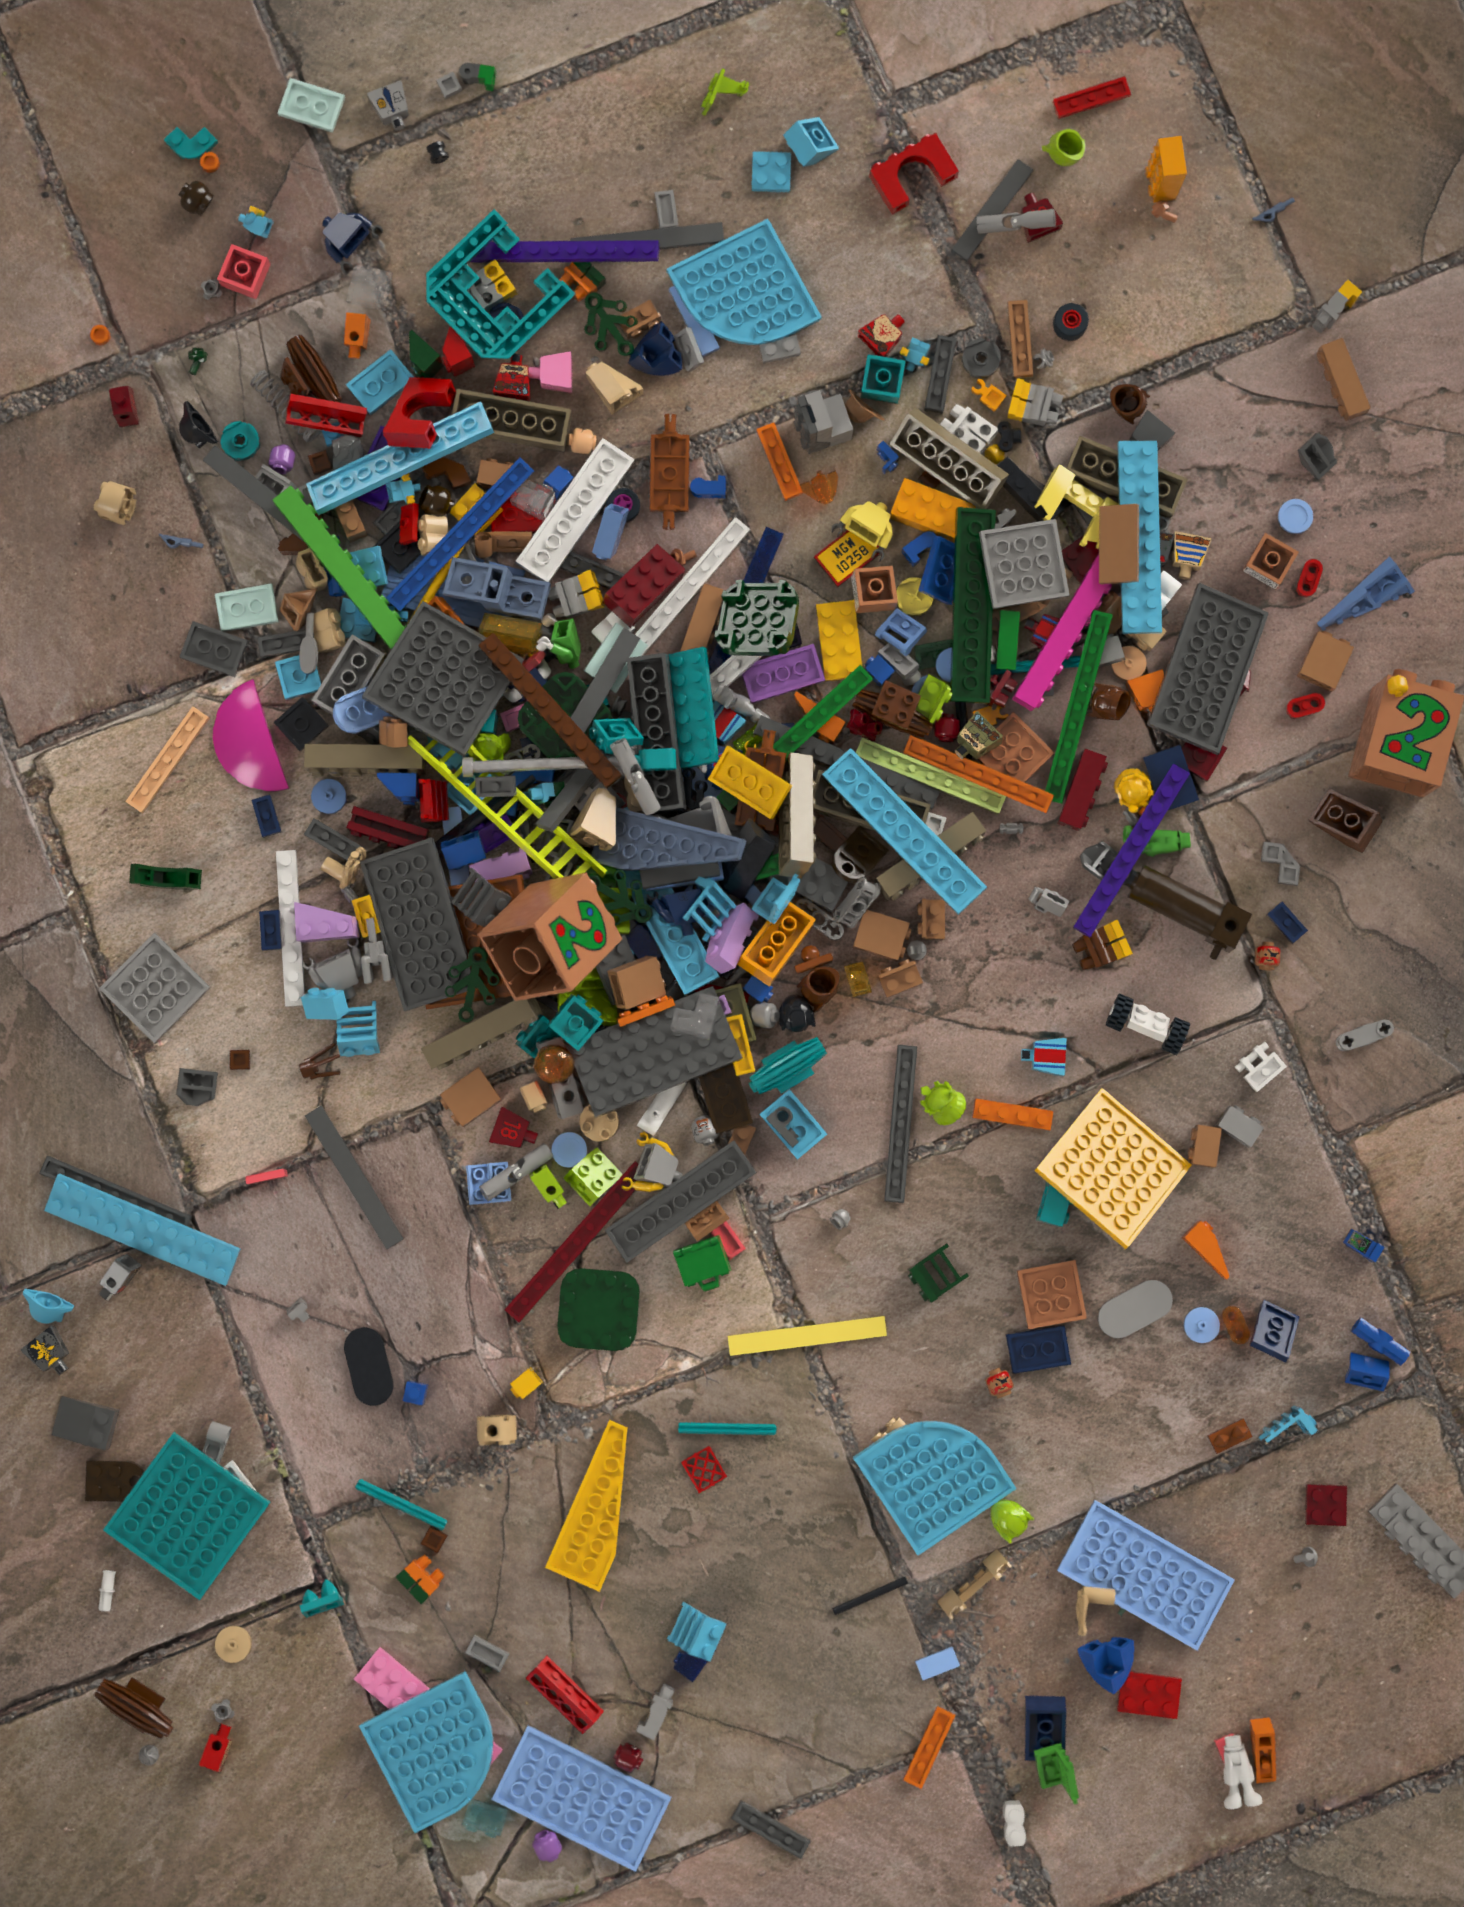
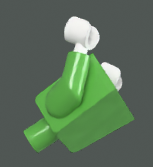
M552 613L546 614L541 622L545 627H549L551 624L554 625L551 642L547 637H542L537 641L538 645L536 648L541 652L548 648L550 652L557 655L560 664L567 663L570 669L577 668L580 665L578 660L581 644L574 619L557 621Z

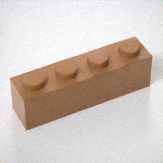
M1343 338L1321 345L1318 349L1317 358L1319 363L1323 364L1325 369L1324 376L1327 381H1330L1332 386V396L1338 401L1339 414L1344 416L1345 421L1367 414L1371 407Z
M703 584L680 652L699 647L707 648L709 644H713L715 638L713 630L715 625H719L720 620L719 613L723 603L721 597L723 589Z

